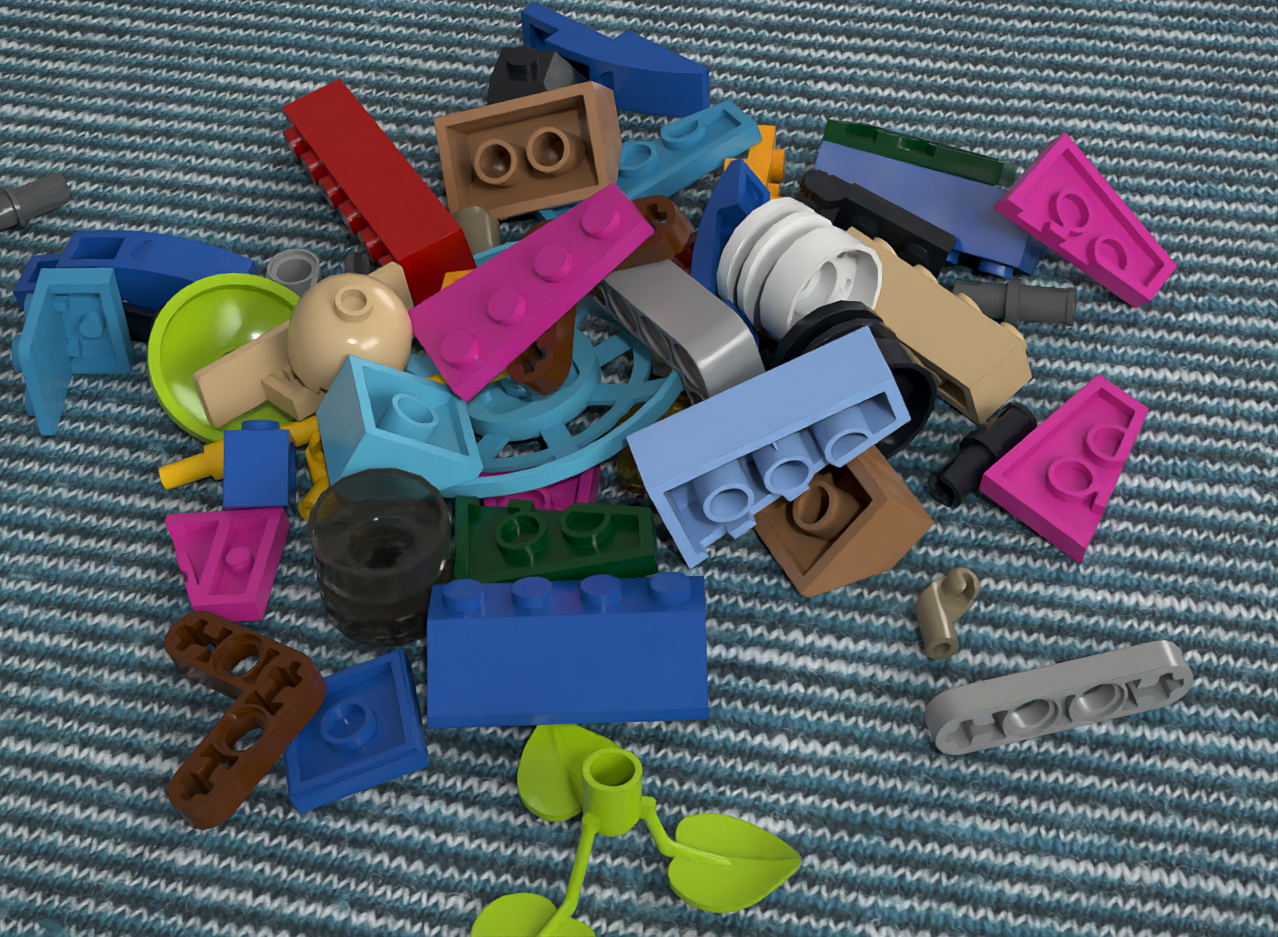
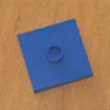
M403 648L323 677L328 687L326 699L283 753L289 800L299 814L430 766L412 665Z

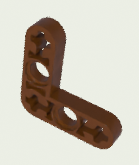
M652 195L631 200L654 228L655 235L646 239L611 272L659 262L675 256L683 249L689 240L691 232L690 220L671 199L663 195ZM555 218L544 220L533 225L529 230L526 231L522 239L527 237L531 233L535 232L539 228L543 227L547 223L551 222ZM577 303L506 367L509 376L535 396H545L554 392L564 383L569 375Z
M197 611L181 617L170 627L164 640L166 653L184 676L236 701L175 772L169 782L167 794L170 803L191 828L205 830L224 823L235 813L319 710L326 699L328 687L316 665L306 654L211 612ZM211 642L215 650L211 655L208 649L202 646H207ZM249 656H259L255 666L248 672L238 676H231L234 666L241 660ZM253 729H263L261 738L252 747L246 750H234L236 742L244 733ZM226 763L230 769L227 770L223 764Z

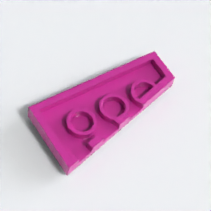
M613 182L410 309L408 314L412 323L413 333L452 391L468 403L648 239L655 230L630 198Z

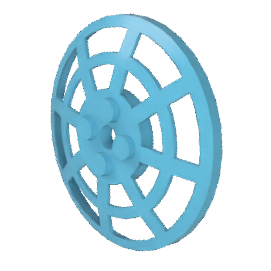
M519 241L496 246L473 255L476 266L479 267ZM585 295L577 302L569 375L557 390L545 396H535L525 390L511 377H507L487 384L468 403L466 402L473 431L483 436L477 443L483 465L481 472H517L498 476L477 477L430 494V496L455 498V495L477 496V498L508 496L542 488L580 474L614 456L628 446L629 443L626 436L654 424L663 416L684 389L681 375L673 369L666 378L647 381L652 365V350ZM587 314L606 320L621 331L593 347L589 338L578 329ZM633 348L634 365L629 382L625 384H600L601 366ZM411 352L410 361L404 368V372L423 378L440 373L428 354L423 357ZM646 402L631 418L601 439L593 442L610 430L628 413L635 403ZM588 405H614L597 422L574 437L570 435L565 424L582 413ZM542 436L548 447L545 450L522 456L495 458L508 441Z

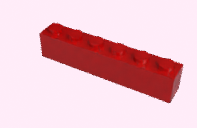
M340 78L282 107L290 126L283 130L282 133L297 161L301 159L315 185L320 184L333 210H339L352 236L358 234L360 242L372 263L378 261L380 268L390 262H395L402 266L412 301L416 306L441 291L445 273L477 268L461 226Z

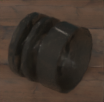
M398 468L366 469L341 478L321 493L309 512L307 528L311 555L317 570V582L321 590V600L331 625L348 639L372 647L402 646L427 637V617L432 585H446L454 581L455 553L452 548L451 525L448 508L439 489L421 475Z

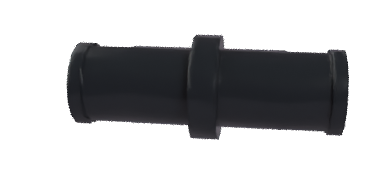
M1008 402L1001 409V412L981 431L974 430L969 432L959 443V452L939 471L934 472L929 477L928 486L932 495L944 506L950 508L953 505L954 508H958L965 501V498L981 483L983 473L1037 428L1036 418L1032 412L1021 403L1015 402L1012 405L1011 402Z

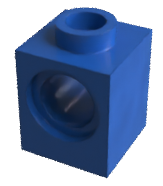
M248 420L241 423V430H224L223 507L226 511L283 507L287 516H296V440L289 429H280L279 422L272 420Z

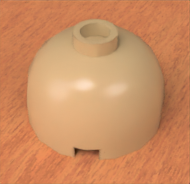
M350 272L328 276L308 288L293 308L286 347L292 371L307 388L319 394L320 387L327 391L329 390L348 354L404 371V368L410 361L413 339L412 323L405 303L387 284L370 275Z

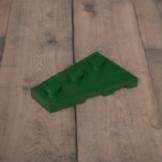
M827 119L822 139L935 171L962 176V178L991 186H1012L1019 165L861 122Z

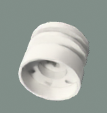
M791 197L772 199L753 210L737 226L723 249L717 270L718 294L723 301L730 300L749 323L765 329L768 336L779 343L798 320L818 307L846 300L860 301L874 310L882 287V263L873 248L850 233L833 226L830 220L815 213L813 209Z

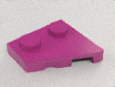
M284 508L167 514L165 524L176 550L175 555L186 581L185 586L194 612H211L232 622L263 620L291 526Z

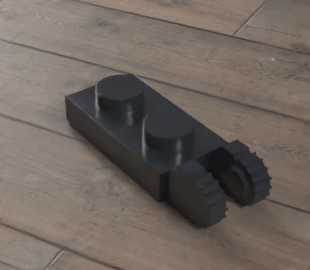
M813 169V171L808 170L807 174L804 173L799 186L801 188L800 193H803V195L798 194V197L794 198L795 200L804 203L813 209L815 213L830 220L833 226L844 231L854 227L872 240L875 237L881 238L892 247L900 259L912 267L916 265L925 267L938 280L957 241L954 235L856 183L850 184L833 174L828 175L827 171L823 172L821 169Z

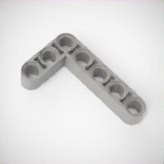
M670 259L610 272L586 294L681 375L691 406L765 373L757 344L742 318Z

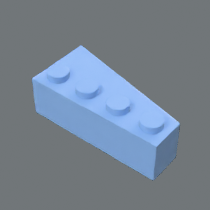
M867 325L626 436L647 493L689 569H692L709 557L706 547L729 532L736 539L757 525L754 514L782 495L789 502L810 489L809 483L814 474L830 463L841 468L906 424L911 418L895 379Z

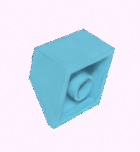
M348 354L316 411L332 492L339 493L354 502L366 501L383 507L393 508L479 476L483 465L466 402L455 394L450 386Z

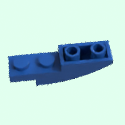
M537 2L532 3L521 11L524 46L534 48L535 50L556 51L586 79L612 89L616 108L652 115L687 117L710 107L709 68L629 30H626L615 39H611Z
M79 231L73 233L64 252L31 256L13 290V294L21 310H24L26 295L34 293L41 268H113L121 299H126L131 304L158 310L162 305H166L176 293L195 281L226 273L255 275L257 268L252 259L196 240L141 231Z

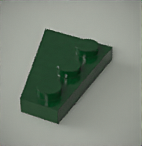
M455 495L454 581L472 579L480 583L516 582L526 577H542L549 581L584 580L589 576L607 574L623 579L659 573L656 525L651 507L574 503L566 508L565 511L536 509L534 501L527 499L510 498L507 507L480 506L477 496Z

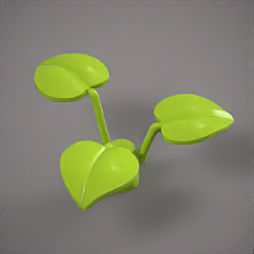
M577 724L537 725L525 745L519 762L517 773L519 798L531 813L548 821L559 822L568 820L583 811L582 832L566 895L558 909L549 899L538 894L515 893L504 895L492 901L482 910L472 926L470 937H596L592 928L587 924L570 918L578 904L595 834L599 833L608 837L624 835L631 830L639 819H644L660 853L673 858L668 867V883L670 888L687 904L704 911L729 913L756 904L797 872L801 863V856L791 846L772 833L740 818L719 813H701L684 818L677 826L674 842L667 836L656 814L655 798L642 796V764L636 755L622 749L608 738Z

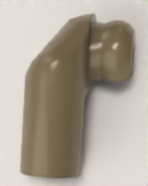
M956 567L951 569L946 576L939 577L920 594L915 603V614L925 652L931 659L944 660L950 658L959 649L954 624L968 612L973 605V599L980 592V583L977 576L967 568Z

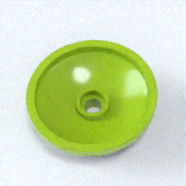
M226 273L209 276L193 282L176 293L166 303L155 320L150 333L146 356L148 377L152 390L167 415L184 431L208 444L224 439V430H241V423L244 421L272 420L279 422L280 426L298 421L266 400L217 428L207 420L193 381V375L198 370L289 320L293 308L300 297L275 281L244 273Z

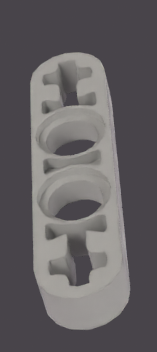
M1166 640L1153 641L951 688L943 691L930 701L926 706L924 718L937 749L949 755L967 754L1162 708L1182 698L1190 690L1194 679L1184 656L1173 642ZM1103 684L1097 690L1085 695H1081L1088 689ZM1032 700H1037L1029 707H1026L1018 711H1014L1024 703L1030 702Z

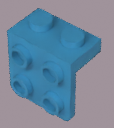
M41 268L34 293L26 295L24 302L25 324L22 334L15 335L13 338L11 355L15 371L23 373L26 383V411L29 416L36 417L42 436L56 435L73 374L132 373L135 353L113 268Z

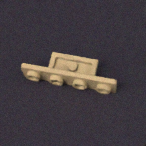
M390 262L368 274L387 284L405 303L407 311L414 308L402 266L395 262ZM290 319L194 373L193 381L208 422L213 426L219 428L266 400L298 421L316 415V411L328 391L320 387L319 394L307 388L292 371L286 351Z

